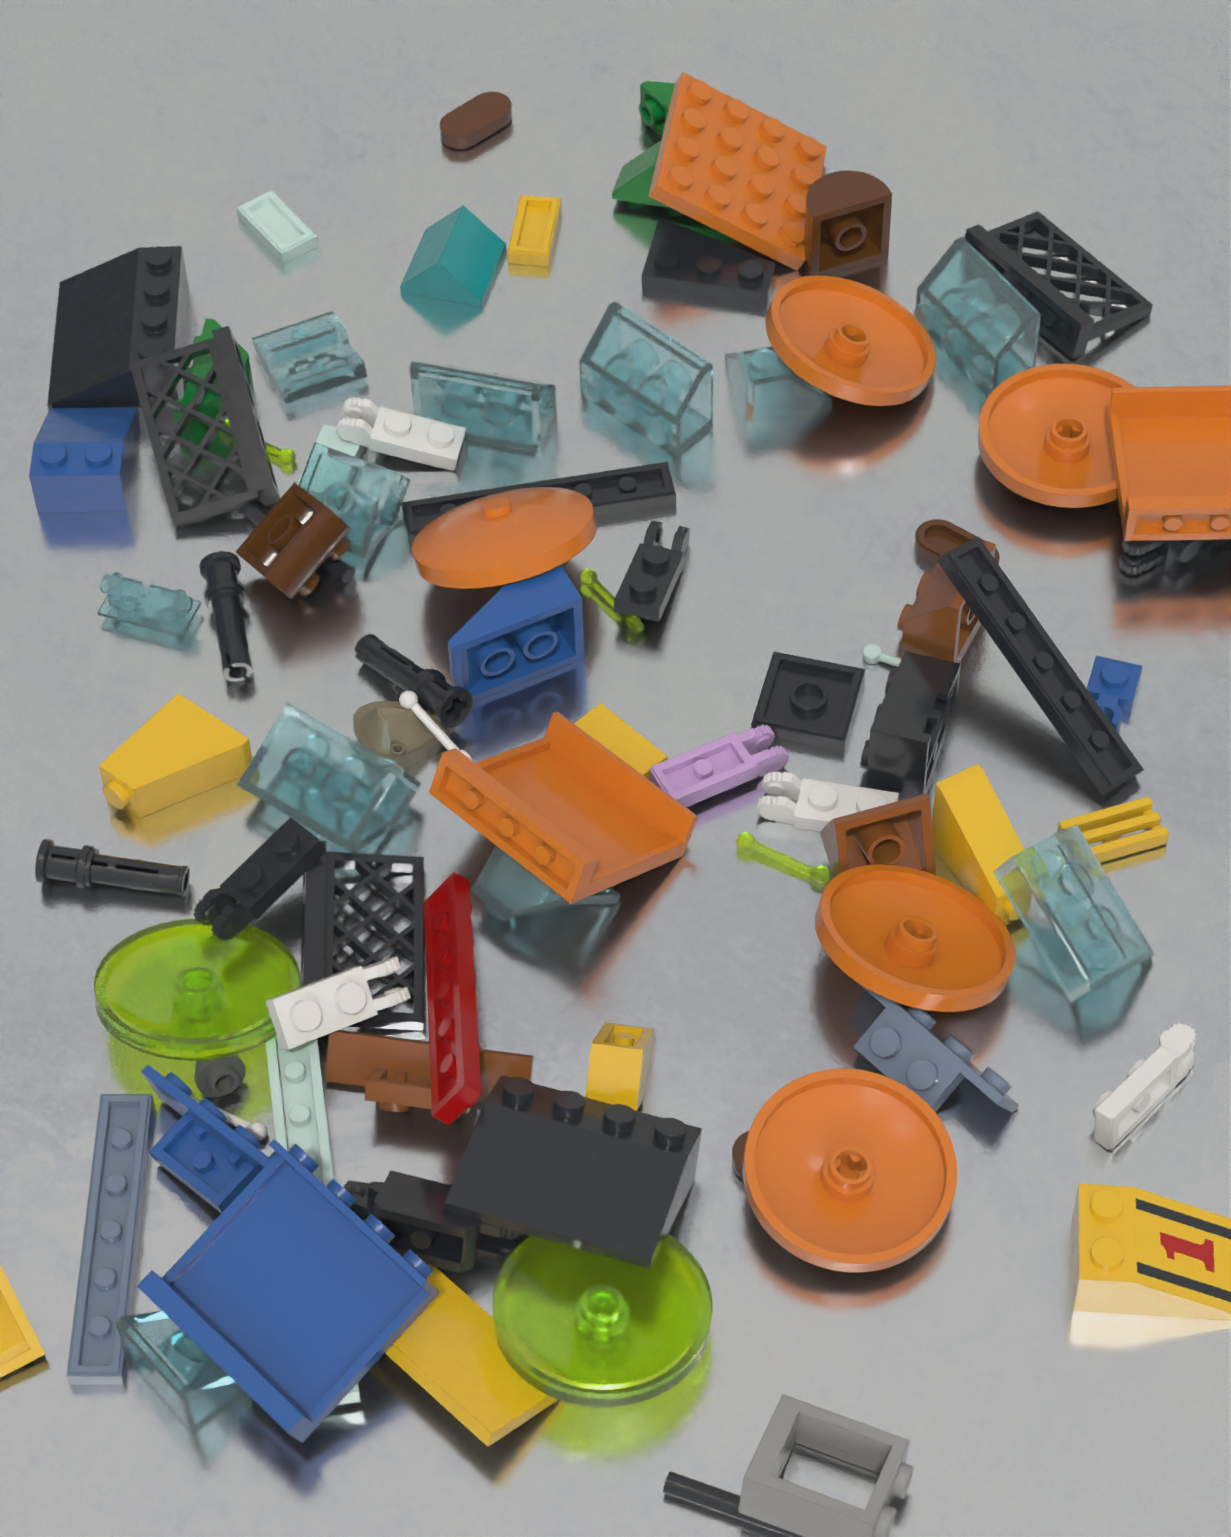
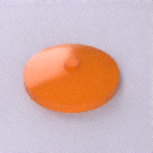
M833 276L797 278L784 284L776 292L766 314V333L770 344L780 359L806 382L843 400L872 406H890L905 403L917 397L924 390L936 365V352L933 342L926 329L916 317L889 296L852 280Z
M1049 364L1021 371L999 384L990 393L981 409L977 437L980 455L989 471L998 481L1013 492L1032 501L1067 508L1091 507L1115 501L1118 499L1107 420L1112 388L1134 386L1107 371L1078 364Z
M555 487L515 489L467 502L440 515L426 525L416 536L412 544V554L418 574L424 580L434 585L457 589L499 586L542 574L572 559L584 550L595 537L597 521L591 501L579 492Z
M877 864L846 870L835 876L827 884L815 912L814 921L817 937L832 961L863 987L889 1000L910 1007L938 1012H959L982 1007L992 1002L1002 993L1014 968L1016 955L1014 943L1001 919L994 915L984 902L964 888L942 877L918 869Z
M822 1070L799 1077L783 1086L766 1101L753 1120L743 1153L742 1172L745 1192L749 1204L762 1227L779 1245L796 1257L818 1267L834 1271H877L892 1267L913 1257L941 1229L953 1202L957 1186V1161L954 1147L943 1122L935 1111L919 1095L905 1085L886 1076L865 1070Z

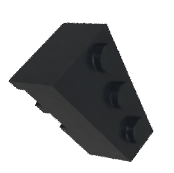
M905 651L898 668H891L886 683L885 697L882 704L879 703L874 722L870 729V739L866 740L861 756L860 768L867 769L866 788L899 793V797L906 799L926 793L958 695L960 663Z

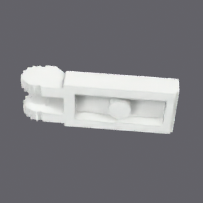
M353 396V398L349 397L348 400H345L342 410L346 418L342 417V420L339 419L336 427V434L342 440L369 447L368 450L414 462L450 471L456 469L465 437V427L382 406L378 408L372 400L364 398L360 399Z
M772 771L771 773L768 772L767 775L765 774L762 783L763 790L769 793L770 796L767 795L759 798L756 810L758 811L757 814H760V817L765 818V820H775L780 823L792 824L794 828L821 832L834 818L897 802L899 793L807 778L801 780L793 773Z
M398 957L381 960L363 968L362 966L352 967L266 1000L265 1002L281 1050L294 1048L378 1015V1010L410 999L407 987H395L385 991L384 994L372 998L367 980L384 977L400 969Z
M1179 1022V1024H1173L1172 1027L1169 1026V1030H1165L1159 1036V1048L1147 1060L1144 1058L1139 1059L1130 1069L1126 1080L1114 1091L1108 1090L1102 1094L1093 1109V1116L1095 1117V1142L1107 1150H1113L1176 1088V1085L1188 1074L1189 1069L1192 1070V1066H1195L1196 1053H1194V1046L1197 1043V1033H1195V1029L1191 1028V1025L1188 1026L1186 1023L1181 1024Z

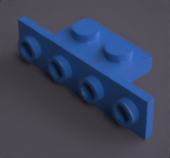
M147 1065L141 1073L158 1098L182 1115L175 1125L149 1150V1153L158 1164L222 1213L277 1153L273 1152L268 1157L259 1150L262 1145L246 1128L238 1125L233 1130L224 1123L227 1120L225 1115L208 1099L203 1098L200 1103L196 1102L190 1097L192 1094L190 1088L174 1073L169 1072L164 1077L150 1065Z

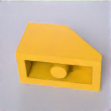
M605 1022L591 1043L586 1097L609 1104H623L637 1111L644 1097L656 1029Z

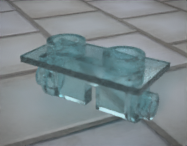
M114 572L112 575L106 574L102 578L100 590L102 593H106L107 596L97 613L99 616L183 638L201 606V601L187 596L185 590L178 589L175 591L153 584L150 587L143 586L141 581L126 578L121 573Z

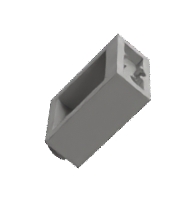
M782 1394L743 1477L738 1512L803 1537H888L896 1514V1509L890 1507L894 1496L904 1499L914 1471V1466L906 1464L910 1440ZM794 1444L806 1446L879 1473V1478L865 1510L780 1479L779 1477Z

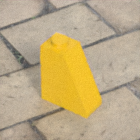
M179 693L98 765L103 783L102 792L105 798L118 809L126 808L139 818L245 776L254 769L249 738Z
M976 764L937 782L935 785L932 815L934 849L964 889L984 902L1002 922L1024 917L1036 905L1039 876L985 772L979 764Z

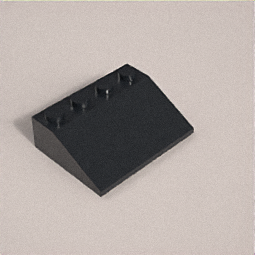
M182 246L137 248L60 282L47 402L48 411L52 408H142L130 363L184 347L188 280ZM162 368L144 373L147 387L160 393L172 376V373ZM182 378L170 396L174 400L181 397ZM150 397L151 404L153 407V405L156 402V399Z
M501 1075L484 1102L445 1200L444 1212L650 1269L694 1182L702 1128L684 1124L675 1118H661L635 1111L623 1104H609L583 1097L574 1091H560L534 1084L526 1078H512Z

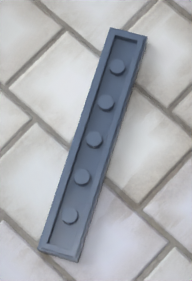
M100 1094L66 1376L69 1385H124L154 1113L152 1094Z

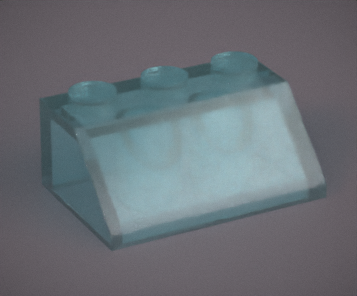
M963 236L956 239L917 288L914 316L928 334L941 346L944 354L948 358H953L963 368L973 384L979 385L990 395L1004 380L1021 371L1035 367L1041 314Z
M615 301L611 303L579 360L580 392L591 402L598 403L609 410L622 423L629 424L646 435L653 444L662 446L675 456H678L713 428V365Z
M411 362L409 370L414 415L465 427L464 439L543 453L557 417L556 384L433 362Z
M287 702L237 783V786L354 855L397 825L422 783L403 768Z
M1077 825L1046 837L1012 856L993 871L1070 1003L1155 955Z

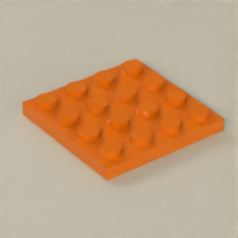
M682 72L674 85L649 197L798 271L806 261L804 254L806 195L810 186L822 176L827 146L810 136L790 128L779 120L759 112L742 101L709 86L704 81L697 80Z

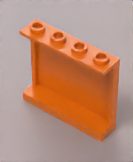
M1231 386L1112 388L1107 420L1124 541L1231 539Z
M559 712L552 714L544 738L476 763L456 748L443 752L429 791L433 797L570 904L682 857L698 819L697 815Z

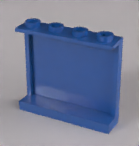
M273 1139L269 1143V1146L277 1153L273 1159L163 1277L151 1270L137 1287L288 1434L303 1443L440 1292L427 1280L434 1271L410 1249L403 1257L399 1255L388 1244L395 1235L372 1214L363 1221L350 1209L357 1200L334 1179L325 1186L312 1174L319 1165L296 1144L287 1151Z

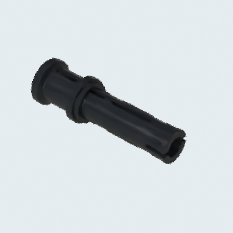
M213 552L206 555L199 564L201 576L206 580L208 588L204 594L205 604L215 616L223 677L228 681L239 682L246 680L243 667L246 676L250 677L253 673L242 617V607L246 601L244 587L239 584L238 575L241 571L240 559L231 552Z
M367 634L357 642L355 652L358 654L355 655V658L358 661L371 667L378 674L404 691L408 690L416 693L418 704L424 710L434 713L436 720L441 725L453 728L467 718L473 703L472 695L468 690L459 686L453 687L446 682V677L438 670L419 667L409 658L385 644L374 634Z
M44 839L37 853L35 877L38 883L46 884L49 879L76 883L79 889L85 890L92 888L94 884H102L132 890L176 895L184 898L188 890L190 869H188L189 866L185 865L176 866L99 854L98 849L91 845H84L82 849L57 846L53 840Z

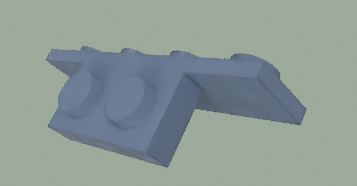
M863 987L886 1008L853 1048L886 1077L908 1087L919 1095L935 1112L964 1077L998 1106L1012 1113L1018 1108L1019 1104L1006 1094L1012 1086L989 1067L983 1073L969 1062L974 1053L956 1037L950 1034L944 1040L932 1029L937 1021L923 1009L907 1008L903 1004L889 1000Z

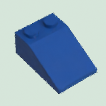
M138 407L49 409L33 444L29 479L38 513L127 511L139 415Z
M561 565L531 578L505 584L448 641L452 686H459L468 690L472 695L473 702L585 658L582 597Z

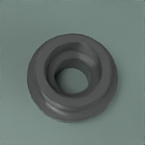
M214 1048L205 1052L197 1060L194 1081L198 1090L207 1097H221L233 1092L240 1086L245 1078L246 1068L237 1054L225 1048Z

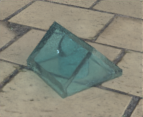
M163 1311L121 1316L117 1322L116 1327L127 1362L191 1435H194L247 1394Z

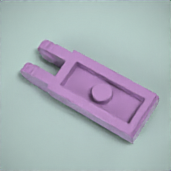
M762 724L739 734L731 733L653 765L649 769V779L683 806L688 807L753 780L757 776L765 777V774L767 775L768 772H777L786 766L790 757L782 746L764 750L769 745H772L771 743L774 741L775 735L770 726Z

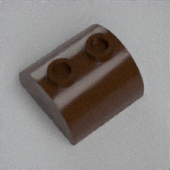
M846 170L826 174L810 186L806 195L804 241L806 259L804 268L808 276H827L888 257L892 193L884 182L868 173Z
M294 482L235 552L292 600L297 593L301 596H306L314 590L320 579L316 571L327 558L335 561L346 552L350 542L345 536L351 531V528L327 506Z

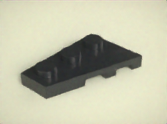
M659 217L642 272V288L768 305L775 279L776 263Z

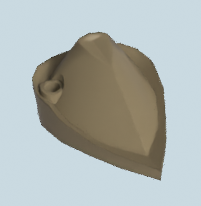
M396 701L371 702L359 707L353 714V730L361 751L380 770L390 772L404 770L420 761L439 742L411 709L403 708ZM425 710V712L444 731V733L447 734L450 728L441 725L436 720V716L434 713H432L429 710Z

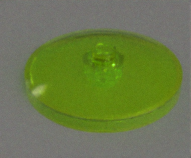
M196 919L165 922L130 935L115 945L105 955L95 973V1007L97 1015L106 1030L123 1044L140 1052L166 1059L189 1061L229 1057L256 1048L276 1036L265 1001L300 987V971L297 961L282 942L250 925H247L241 932H238L232 940L229 939L226 942L225 940L221 941L212 934L211 925L203 926Z
M667 1234L650 1269L530 1236L505 1261L494 1286V1334L498 1346L509 1365L521 1378L539 1391L553 1398L576 1405L589 1407L627 1406L649 1400L668 1391L682 1381L697 1365L706 1349L711 1332L713 1305L711 1289L706 1274L692 1253L669 1234Z

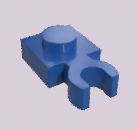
M1096 655L1086 689L1119 733L1123 716L1122 711L1128 713L1132 711L1143 666Z

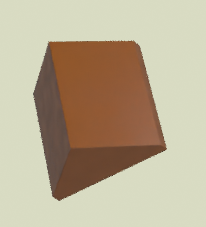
M927 794L834 818L820 832L833 878L855 867L877 864L904 866L936 875L930 798Z

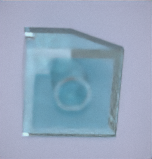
M772 345L725 353V361L746 421L832 406L830 394L814 387L794 373L780 359Z
M314 442L299 486L327 506L351 528V531L345 536L350 542L346 551L368 559L395 523L401 508V502L404 500L411 479L398 472Z
M497 846L494 847L470 890L485 902L484 908L487 912L505 921H509L510 918H533L615 904L621 897V894L610 887L570 904Z

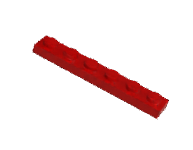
M452 872L424 901L432 1117L448 1125L465 1109L472 1108L477 1103L482 1092L470 885L468 879L455 872Z

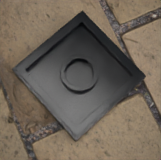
M773 651L752 719L751 728H756L762 724L764 726L767 725L768 727L770 726L777 739L844 752L865 681L866 669Z

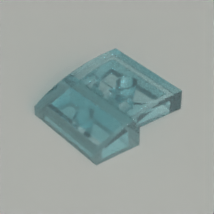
M333 311L252 337L253 345L267 374L286 404L367 377L363 359L350 345L347 329Z

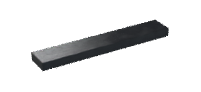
M668 462L401 502L408 544L412 546L419 532L440 515L467 502L500 492L534 487H555L573 490L583 494L591 501L595 517L676 505V492Z
M979 536L945 553L937 562L1102 796L1112 792L1144 771Z

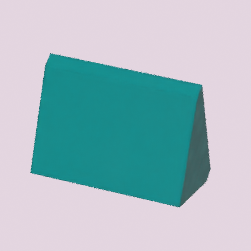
M462 205L425 229L400 285V292L482 307L506 252V243Z

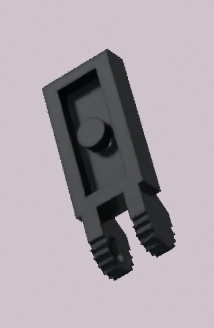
M651 520L646 530L644 542L639 544L616 594L614 612L660 621L683 568L684 555L689 544L690 528L679 526L674 534L671 549H666L659 546L663 536L662 522Z
M290 817L220 885V888L210 889L203 896V899L199 900L196 908L193 909L195 911L193 914L195 919L203 926L211 925L212 934L221 941L225 940L227 942L229 939L232 940L254 919L257 921L326 853L327 849L316 836Z

